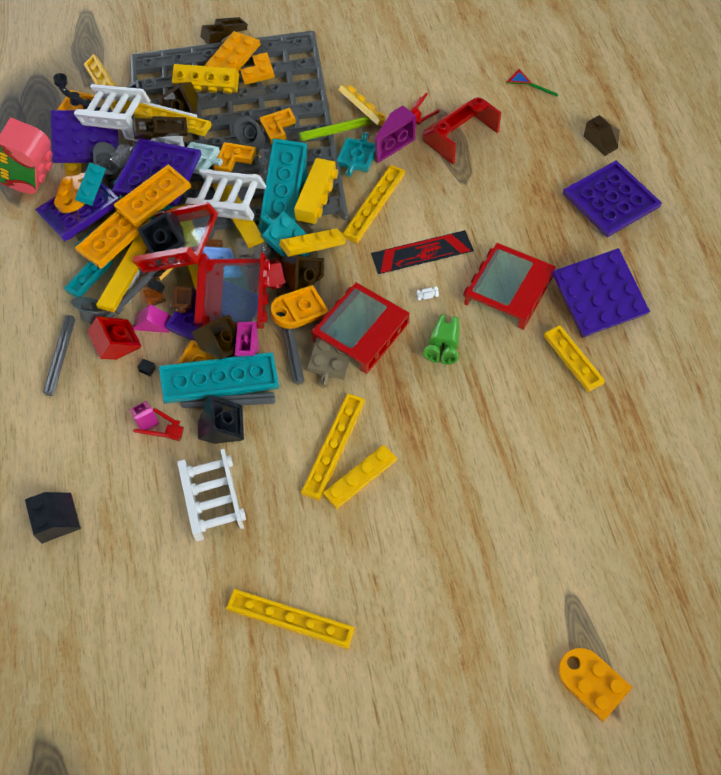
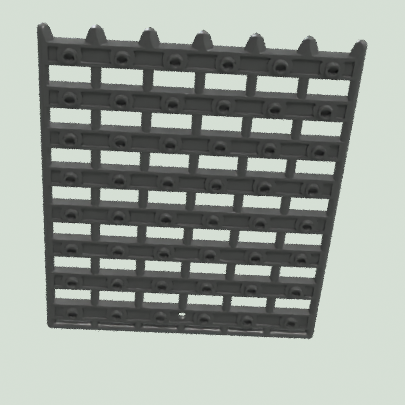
M315 31L258 37L256 39L260 40V46L252 56L261 53H268L269 58L283 56V61L271 62L275 78L286 76V83L262 86V82L259 81L255 82V87L240 88L237 93L232 92V94H225L220 91L202 94L196 92L198 95L197 118L211 121L212 126L209 131L229 129L230 136L204 139V136L197 135L198 140L186 141L184 146L188 147L190 142L216 146L221 151L224 142L241 145L234 133V124L238 118L248 116L261 125L260 117L290 108L296 123L291 128H283L286 134L285 140L303 143L328 139V147L307 149V166H313L315 159L320 158L335 161L336 169H338L337 179L333 181V188H337L338 196L328 197L326 205L322 207V216L339 214L341 219L347 220L349 216L340 166L336 161L338 155L334 134L306 141H300L299 139L300 132L332 125ZM224 42L131 54V84L137 81L138 74L161 72L162 77L139 81L142 83L143 90L147 95L164 94L174 87L172 76H168V70H173L174 64L204 66ZM313 52V57L289 60V55ZM254 62L253 65L243 66L241 69L255 66ZM239 70L238 73L240 83L243 82L241 71ZM317 74L316 79L292 80L293 75ZM316 94L321 96L319 101L296 104L295 97ZM289 98V105L265 108L264 101ZM158 99L150 100V103L161 106ZM258 102L259 109L233 111V105ZM227 106V113L202 116L203 109ZM324 116L325 123L306 126H300L299 119ZM262 125L261 130L265 137V155L255 156L252 164L235 162L231 173H268L271 155L270 147H272V144ZM133 141V149L137 144L136 141ZM214 164L209 169L214 170ZM193 173L189 182L201 181V186H203L205 180L200 174ZM241 186L238 192L242 203L249 187ZM209 187L204 200L213 199L215 194L213 187ZM256 188L252 199L263 198L265 189ZM201 189L185 191L177 206L185 204L187 198H197ZM262 206L250 208L254 213L253 221L255 225L259 224ZM217 216L208 240L212 239L215 230L236 228L231 218ZM210 218L193 221L197 233L202 232L204 234Z

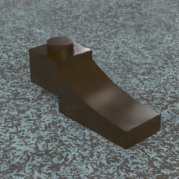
M240 17L215 19L214 25H202L200 37L207 44L219 43L225 37L231 35L233 31L247 30L248 24Z
M153 116L152 119L135 118L133 121L134 139L151 140L158 137L187 136L186 117Z

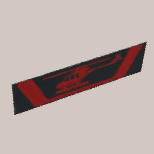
M464 230L373 252L371 255L379 275L473 252L474 250Z

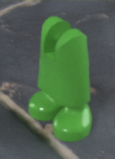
M440 315L429 340L430 345L426 346L423 351V355L427 360L438 363L442 345L445 343L441 357L442 364L450 365L458 361L459 353L456 351L459 344L458 317L453 316L451 323H446V315Z

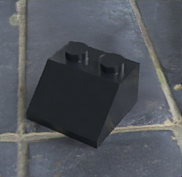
M166 211L137 229L150 253L177 249L185 244L183 227L173 212Z
M43 492L25 499L33 535L41 544L81 529L71 493Z

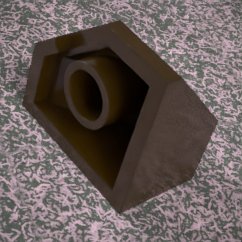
M191 82L179 83L158 97L161 106L192 114L197 112L198 95Z
M598 115L586 123L583 137L606 156L618 149L620 130L608 119Z
M283 256V275L292 292L314 285L324 276V258Z
M230 314L205 324L192 332L200 350L220 360L235 353L236 346L234 342L237 337V327Z

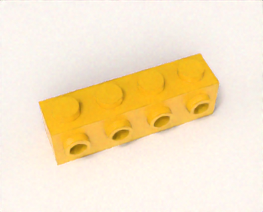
M174 64L172 84L176 86L179 83L191 82L196 92L207 90L210 93L220 91L225 94H232V92H238L239 73L236 68Z
M315 159L294 208L296 220L316 224L318 218H321L322 207L326 205L328 193L332 191L333 181L338 176L335 161Z

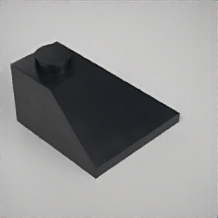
M210 395L198 420V439L213 444L244 440L242 405Z

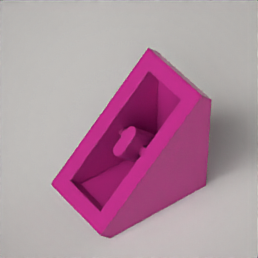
M150 304L137 313L133 330L169 333L165 328V324L171 318V315Z
M238 322L235 356H254L259 350L257 322Z
M147 401L129 409L140 429L149 430L159 424Z

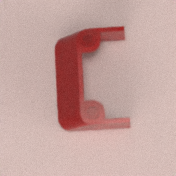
M474 98L458 106L426 128L422 133V140L447 161L454 164L456 143L449 139L447 135L474 116L498 133L502 112L483 98Z

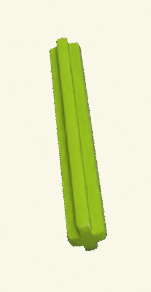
M363 117L300 132L299 139L300 141H306L371 125V119Z

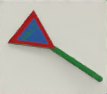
M520 69L506 82L510 84H527L556 97L558 96V93L532 83Z

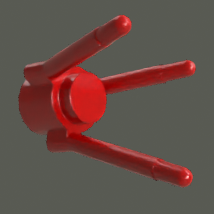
M428 93L419 97L410 110L416 116V123L418 125L440 112L438 109L421 118L422 114L418 107Z
M153 408L155 413L172 423V425H167L165 433L133 429L135 433L165 437L175 441L181 440L184 427L179 426L181 421L171 418L156 408Z

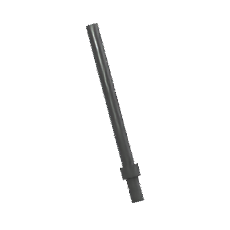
M160 270L148 272L122 298L116 311H109L104 317L113 318L116 314L119 315L124 310L123 307Z

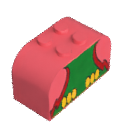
M10 117L0 134V184L23 193L34 194L37 192L40 185L44 183L47 172H50L53 166V162H51L53 152H51V142L44 132Z

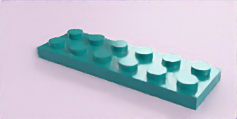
M273 138L260 217L266 213L273 220L284 211L295 222L294 208L300 196L307 143ZM260 219L258 227L261 234L266 231L268 226L262 219Z
M273 352L255 354L254 356L229 357L222 360L213 359L159 366L164 404L205 399L210 395L220 397L279 389Z

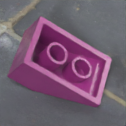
M403 105L389 114L375 137L377 163H380L415 141L416 116Z

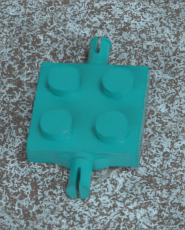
M363 132L360 139L346 138L336 161L339 163V166L347 168L345 172L347 177H351L354 170L368 172L376 153L375 143L367 141L369 137L367 132L366 134Z
M284 211L273 220L266 213L260 217L268 225L261 237L282 257L287 256L279 246L282 239L307 234ZM303 253L299 255L302 257H307L309 254Z

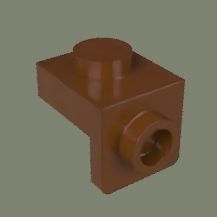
M174 286L173 303H170V307L179 313H186V310H192L194 288Z

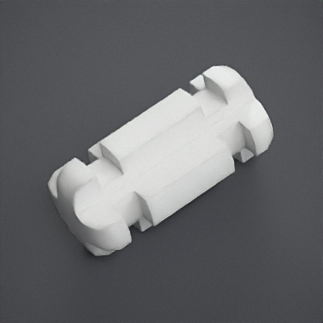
M434 286L433 289L430 287L422 289V291L417 290V299L421 300L423 298L425 300L434 298L433 296L438 297V288Z

